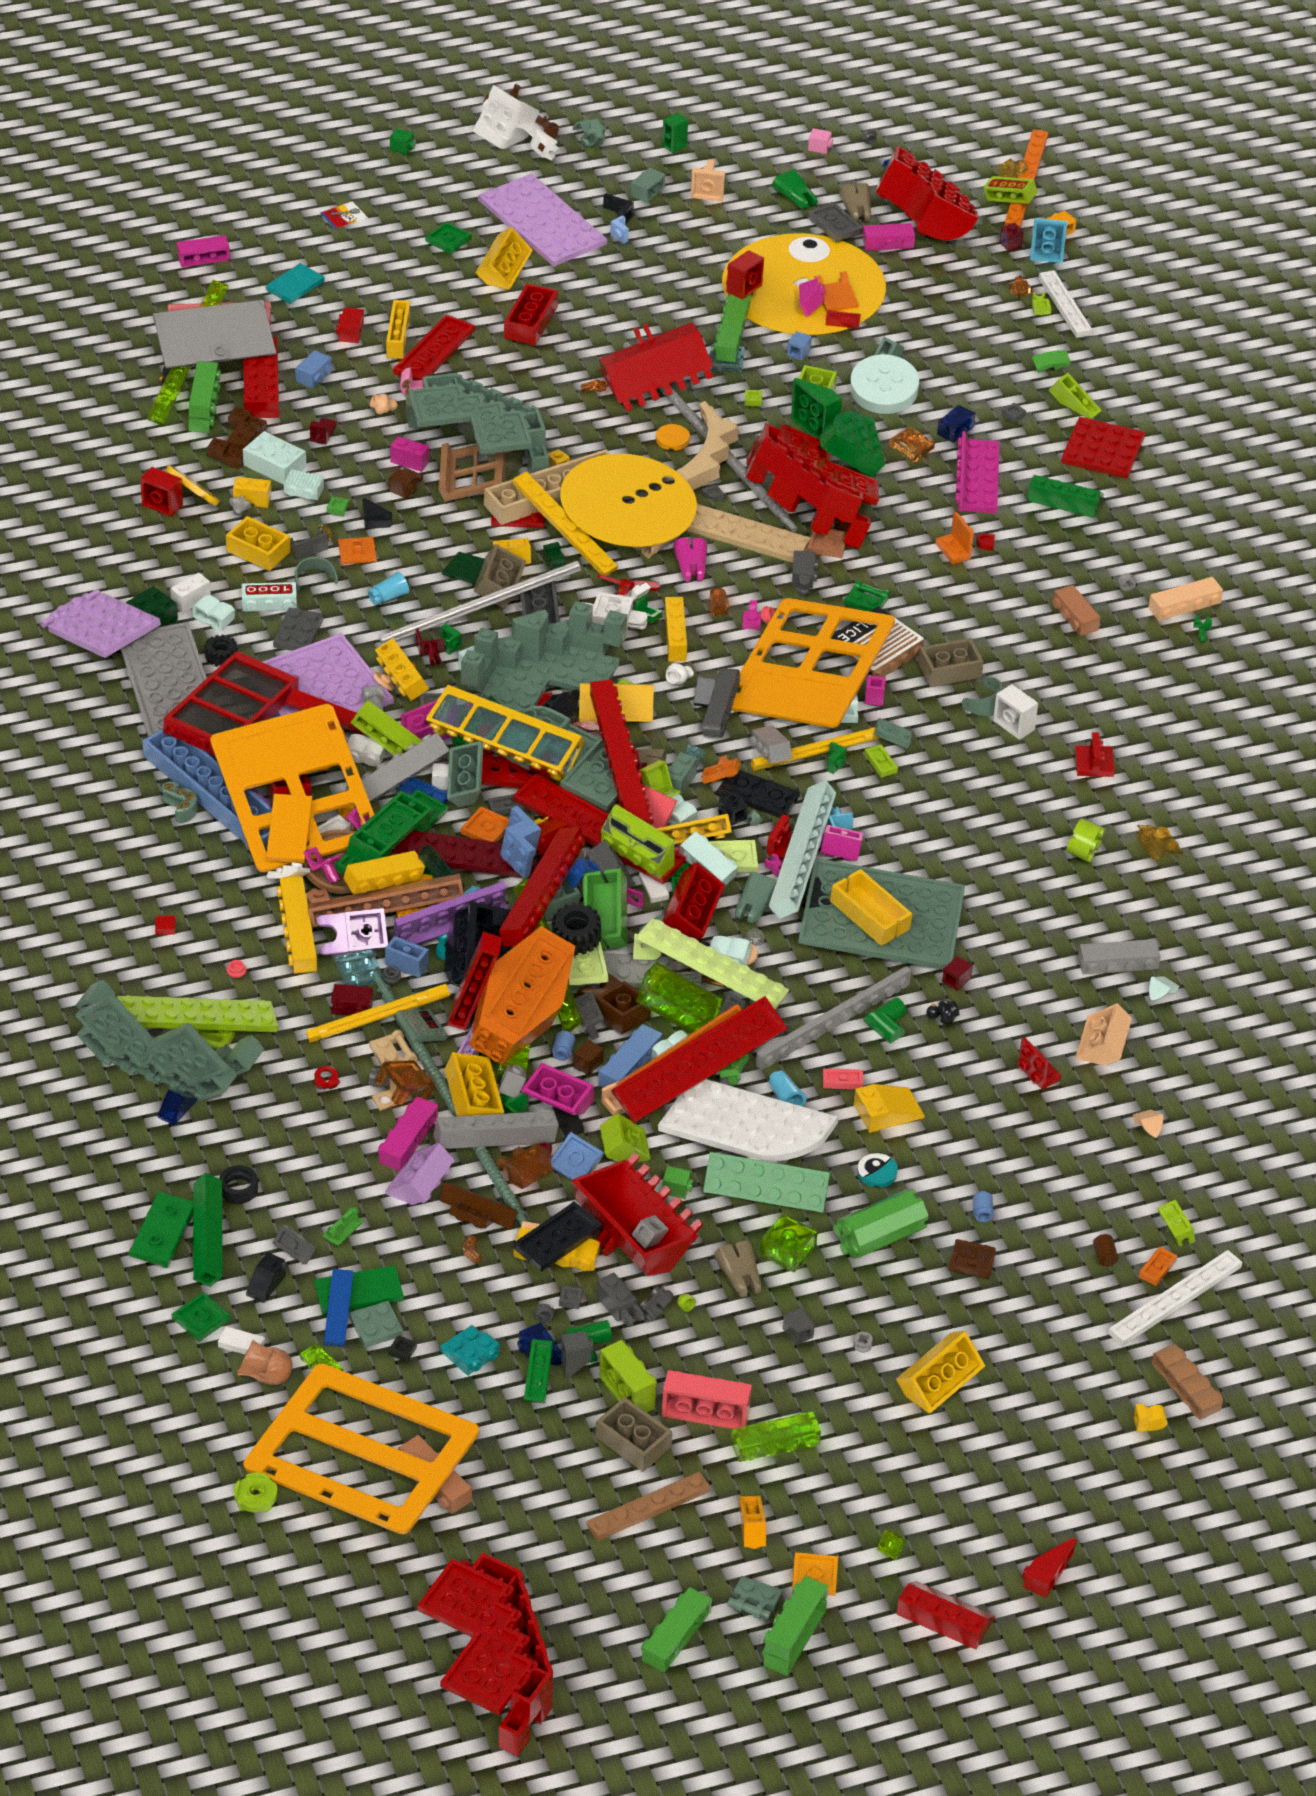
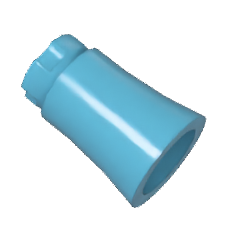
M399 571L368 590V595L373 605L383 604L391 599L409 594L408 583Z
M781 1070L775 1071L769 1076L770 1080L768 1082L778 1100L802 1107L805 1105L807 1100L806 1094L796 1086L789 1075Z

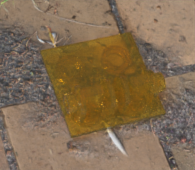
M1137 825L1140 829L1137 832V838L1152 859L1158 860L1162 852L1183 854L1178 842L1174 840L1167 828Z

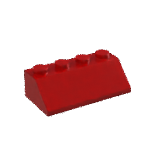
M917 1581L908 1583L898 1599V1616L977 1650L995 1619L993 1614Z

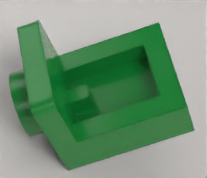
M644 595L636 600L634 609L635 611L646 612L647 623L653 624L662 618V610L648 606V596Z
M446 623L441 626V638L446 643V653L451 655L459 650L462 645L461 633Z
M834 742L829 744L827 772L831 774L841 769L846 763L847 749Z

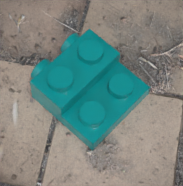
M471 1325L442 1344L440 1351L468 1376L474 1371L480 1370L489 1361L495 1360L500 1354V1344L487 1332L482 1334Z

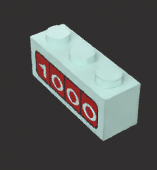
M296 582L242 584L243 612L288 610L289 607L297 608Z

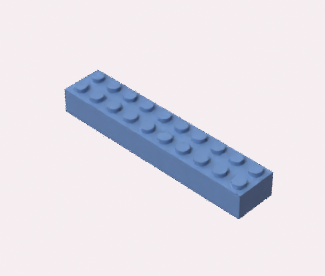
M163 729L144 739V757L173 782L179 783L180 788L193 790L197 794L198 803L248 845L218 762L204 750L164 733ZM250 789L244 791L254 816L272 812V808ZM270 827L259 831L266 853Z

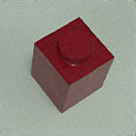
M1016 223L1002 226L999 243L1007 251L1021 248L1024 231Z
M958 956L955 957L943 968L942 982L958 991L971 979L973 965Z

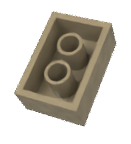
M495 544L484 559L474 592L483 597L519 583L526 561ZM513 597L495 604L505 609Z
M967 638L920 647L918 664L930 687L982 678L984 661L973 640Z
M625 1397L596 1421L595 1438L642 1472L672 1447V1431Z

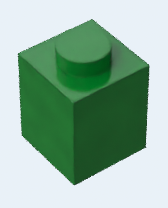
M396 128L390 136V150L408 155L415 148L416 141L412 132Z

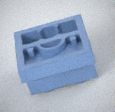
M518 806L511 808L500 855L517 873L526 878L530 876L541 828Z

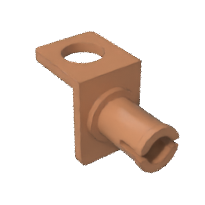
M313 888L307 892L308 903L330 900L326 889L318 890Z

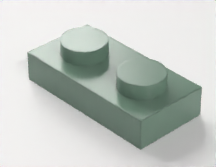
M878 718L875 724L874 735L907 749L911 742L912 731Z

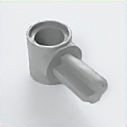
M381 684L362 687L364 703L369 700L383 711L382 701L384 696Z

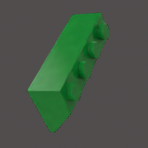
M1033 475L1029 484L1027 501L1094 518L1104 498V494L1091 488Z

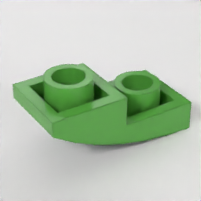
M1066 350L1050 351L1032 356L1038 373L1052 367L1056 371L1071 365Z

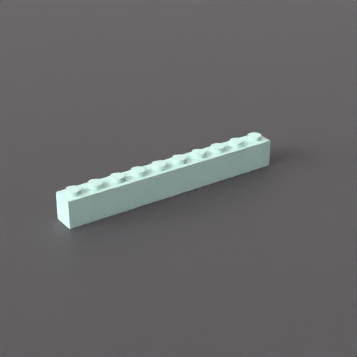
M826 780L807 789L769 903L771 911L779 919L799 910L836 796L835 790Z

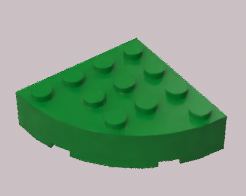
M843 411L837 414L822 429V434L820 435L821 448L868 476L873 477L886 465L875 420L871 416H865L852 411Z

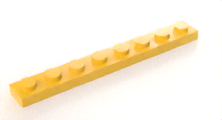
M527 471L513 479L512 484L599 574L607 576L617 570L618 565L587 533L578 528L568 518L563 508Z

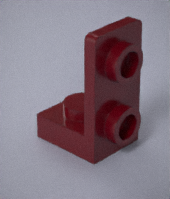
M321 418L319 422L311 421L310 441L326 445L337 426V421Z

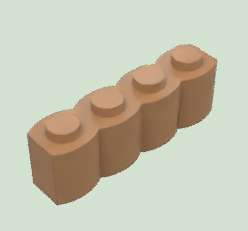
M1172 1344L1153 1353L1152 1364L1154 1368L1165 1378L1168 1385L1177 1392L1180 1399L1189 1406L1191 1412L1199 1420L1221 1411L1223 1403L1221 1393L1211 1387L1209 1379L1198 1372L1197 1365L1186 1358L1185 1351L1182 1348Z

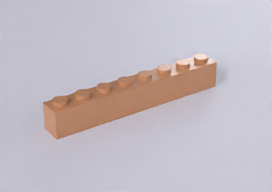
M459 873L368 891L366 893L332 898L329 901L308 903L312 927H317L319 925L316 918L321 915L384 908V913L448 901L464 895Z

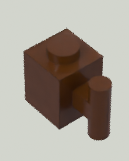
M406 467L403 470L398 469L389 477V491L407 499L411 494L415 493L417 489L416 480L422 481L423 475Z

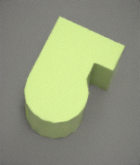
M635 934L633 959L656 960L661 956L660 951L637 940L639 934Z

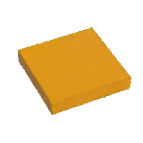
M795 1552L792 1592L797 1582L800 1583L805 1575L828 1585V1596H836L839 1556Z

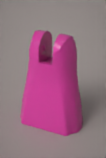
M678 538L674 542L673 549L683 579L686 582H690L691 576H696L697 582L703 581L707 557V541L704 538L692 539V547L690 549L688 538Z

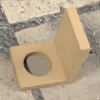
M394 1072L390 1073V1090L372 1096L380 1111L402 1104L404 1089ZM382 1097H388L391 1101L383 1104L379 1100Z

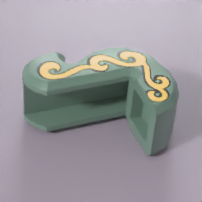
M169 781L162 785V801L177 807L175 810L176 822L183 823L191 820L198 811L197 794L187 788L180 789L179 783Z

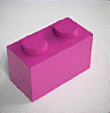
M398 436L390 446V462L422 472L429 463V445Z
M827 825L820 852L831 857L838 856L848 861H857L864 833Z

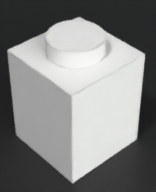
M433 763L432 786L447 791L449 764Z

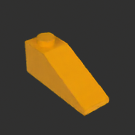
M739 1496L744 1547L751 1549L765 1547L766 1519L761 1496Z

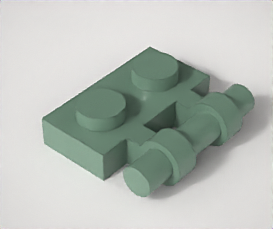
M741 1576L733 1592L734 1598H729L728 1606L734 1607L735 1611L741 1613L745 1611L753 1614L755 1618L761 1619L762 1617L769 1620L772 1614L771 1611L775 1610L782 1596V1590Z

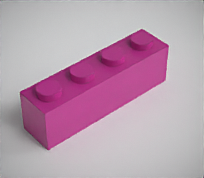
M416 1097L412 1103L408 1104L404 1115L398 1118L395 1128L389 1131L385 1142L381 1143L378 1147L377 1153L379 1154L380 1164L398 1171L402 1169L438 1118V1104L420 1097Z

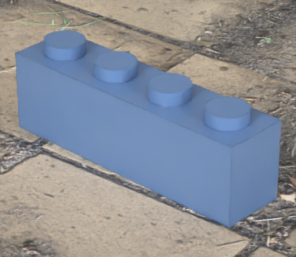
M644 1024L638 1030H634L628 1041L623 1042L619 1051L616 1054H612L609 1062L599 1069V1086L604 1088L609 1084L618 1082L652 1059V1047L662 1041L663 1034Z

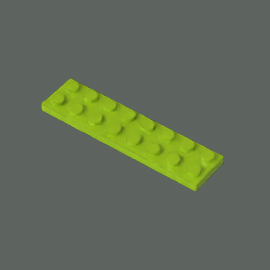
M117 996L126 1009L134 1015L144 1028L176 1029L190 1023L196 1030L277 1032L278 1023L271 1001Z

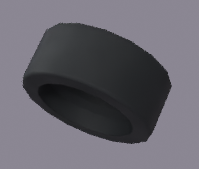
M235 1165L228 1167L221 1173L219 1179L222 1180V1198L227 1202L243 1204L255 1198L258 1193V1177L256 1172L250 1167ZM236 1179H243L248 1181L250 1186L245 1189L234 1190L229 1188L227 1184Z

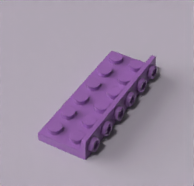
M503 881L398 917L394 921L393 935L418 945L449 934L453 930L456 912L470 901L507 909L504 902L507 890L505 882Z

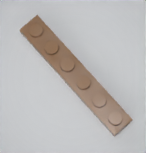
M699 1471L587 1521V1527L595 1539L600 1541L710 1492V1485Z

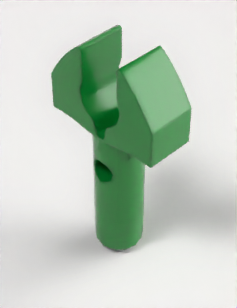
M1200 615L1194 618L1193 628H1199V641L1205 642L1206 629H1211L1212 619L1206 615V620L1202 623Z

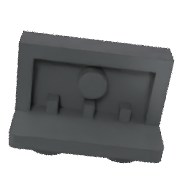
M592 991L574 998V1001L578 1008L575 1010L579 1021L583 1019L581 1026L584 1033H589L591 1039L594 1040L599 1037L594 1025L604 1021V1018Z

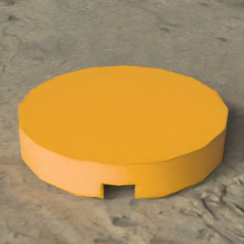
M667 424L660 427L656 432V443L665 450L670 448L678 451L684 449L689 444L690 433L681 425Z

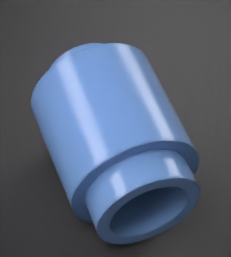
M560 1031L556 1034L552 1052L557 1060L565 1061L572 1054L575 1036L569 1031Z
M985 1191L978 1192L972 1198L973 1214L977 1221L988 1222L994 1214L993 1196Z

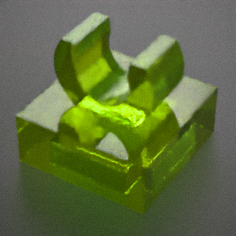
M887 1529L882 1535L877 1550L896 1560L901 1554L906 1539Z

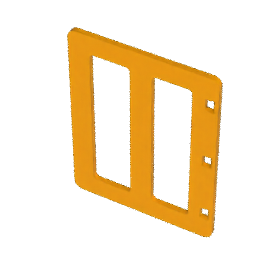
M318 1364L312 1369L245 1458L243 1464L247 1472L266 1474L276 1484L398 1534H406L413 1528L479 1435V1427L473 1422L329 1365ZM324 1388H330L448 1435L451 1438L433 1462H428L310 1415L306 1411ZM292 1431H296L417 1480L419 1483L402 1506H395L273 1455ZM270 1468L277 1472L275 1475L266 1472L267 1469ZM326 1491L333 1495L331 1498L323 1496L322 1493ZM380 1514L389 1517V1519L386 1522L384 1520L379 1519L378 1517L380 1516Z

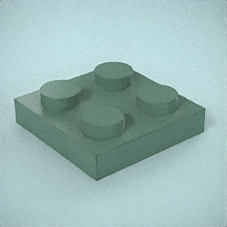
M389 1301L349 1313V1319L364 1348L395 1339L398 1335L403 1336V1329Z

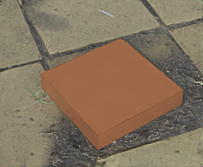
M830 528L827 535H818L812 532L807 551L815 552L817 555L842 559L846 543L843 542L845 531Z

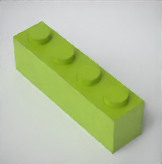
M369 700L365 702L350 722L394 756L398 753L403 754L407 752L406 749L414 743L418 745L422 742L421 739Z

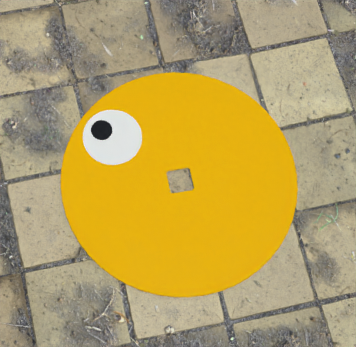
M783 234L753 242L739 250L729 260L722 276L723 291L725 296H728L726 292L728 264L748 250L764 257L763 285L753 293L747 319L765 328L788 334H795L798 331L807 335H822L849 329L825 325L827 312L823 302L810 316H805L800 306L799 287L794 284L795 281L804 277L808 280H813L814 276L821 275L823 284L839 282V278H841L839 273L846 271L859 307L838 311L861 314L860 323L870 318L879 309L886 293V282L883 272L869 255L844 241L835 242L831 237L815 234Z

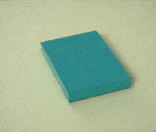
M299 263L267 284L266 291L291 304L323 283L325 277Z

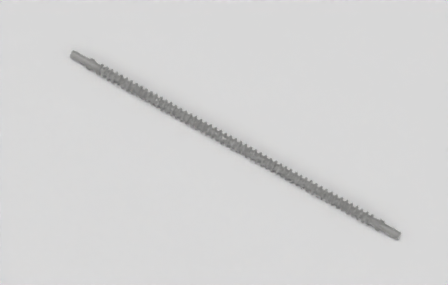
M628 342L623 344V348L631 346ZM663 386L659 387L661 392H663V394L666 395ZM672 389L673 393L666 395V397L706 440L707 426ZM728 451L729 459L725 460V462L730 465L776 517H779L782 524L785 523L792 532H796L798 527L791 521L789 515L784 512V509L767 495L768 492L760 483H752L746 478L747 469L744 468V465L739 462L731 451Z

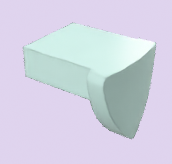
M1164 976L1151 977L1149 984L1150 999L1155 1001L1165 997L1168 993H1176L1179 985Z

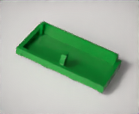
M157 1192L141 1229H139L138 1235L129 1250L128 1256L160 1265L163 1268H169L193 1217V1201Z

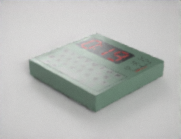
M430 1009L399 1010L396 1014L397 1019L413 1042L446 1041L448 1034Z

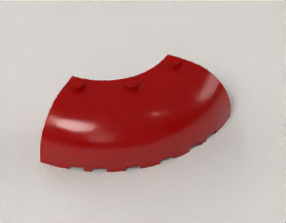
M896 146L877 185L876 193H878V196L883 199L887 198L906 212L905 215L914 221L916 229L924 236L929 235L939 240H953L967 234L978 219V212L974 210L975 206L970 203L968 196L959 193L960 188L952 181L944 180L945 176L936 169L932 171L928 163L917 161L914 158L915 155Z

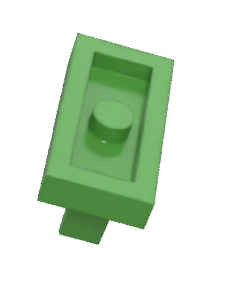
M749 1054L744 1055L720 1070V1077H728L730 1085L738 1084L741 1079L740 1073L749 1059Z

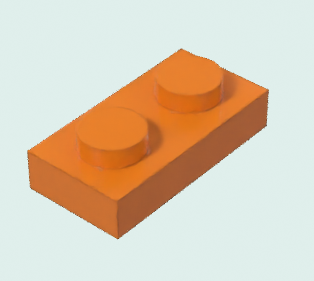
M1159 1247L1140 1270L1138 1277L1157 1286L1177 1261V1255Z

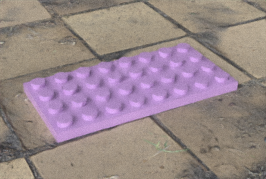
M532 173L478 195L479 202L505 225L512 227L530 247L553 267L607 245L606 237Z

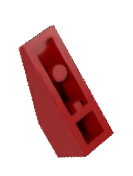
M1071 1538L1035 1558L1030 1566L1027 1565L1022 1573V1578H1024L1023 1588L1047 1598L1074 1555L1077 1539Z

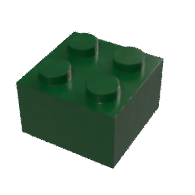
M155 586L126 601L127 604L160 618L161 625L158 627L168 626L178 620L177 603Z

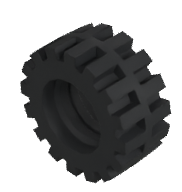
M222 634L221 636L215 635V638L212 636L205 643L206 661L210 662L211 665L215 664L216 667L222 665L230 656L238 651L237 642L228 635L227 637Z

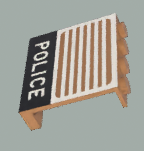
M879 606L869 611L890 615ZM895 618V625L869 670L871 676L885 677L900 666L907 664L914 657L919 656L920 647H924V638ZM853 621L834 633L831 639L866 645L869 643L878 625ZM848 655L856 662L860 659V657Z

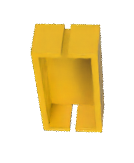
M860 869L849 875L848 879L844 878L832 885L830 902L879 945L883 946L893 940L895 936L898 937L910 930L913 914L863 870Z

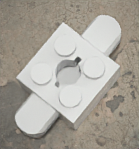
M598 592L595 604L585 603L593 605L592 622L604 625L606 616L612 610L627 614V631L628 628L644 629L647 626L646 612L633 610L634 597Z

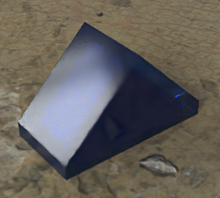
M168 1089L157 1117L174 1126L196 1103L197 1098L181 1090Z

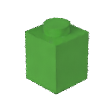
M667 1166L662 1180V1188L668 1186L671 1189V1193L668 1196L686 1199L688 1191H692L694 1180H691V1171Z

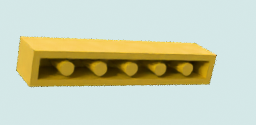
M303 876L280 878V886H277V897L281 898L279 900V909L284 912L281 913L282 925H286V927H283L284 938H288V941H286V951L291 953L288 955L289 966H293L294 974L317 971V956Z

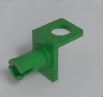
M502 1093L499 1094L505 1114L522 1113L528 1109L527 1094L522 1093L515 1098L505 1096Z

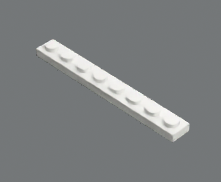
M1229 1250L1225 1251L1110 1327L1108 1334L1120 1345L1124 1346L1240 1269L1242 1261Z

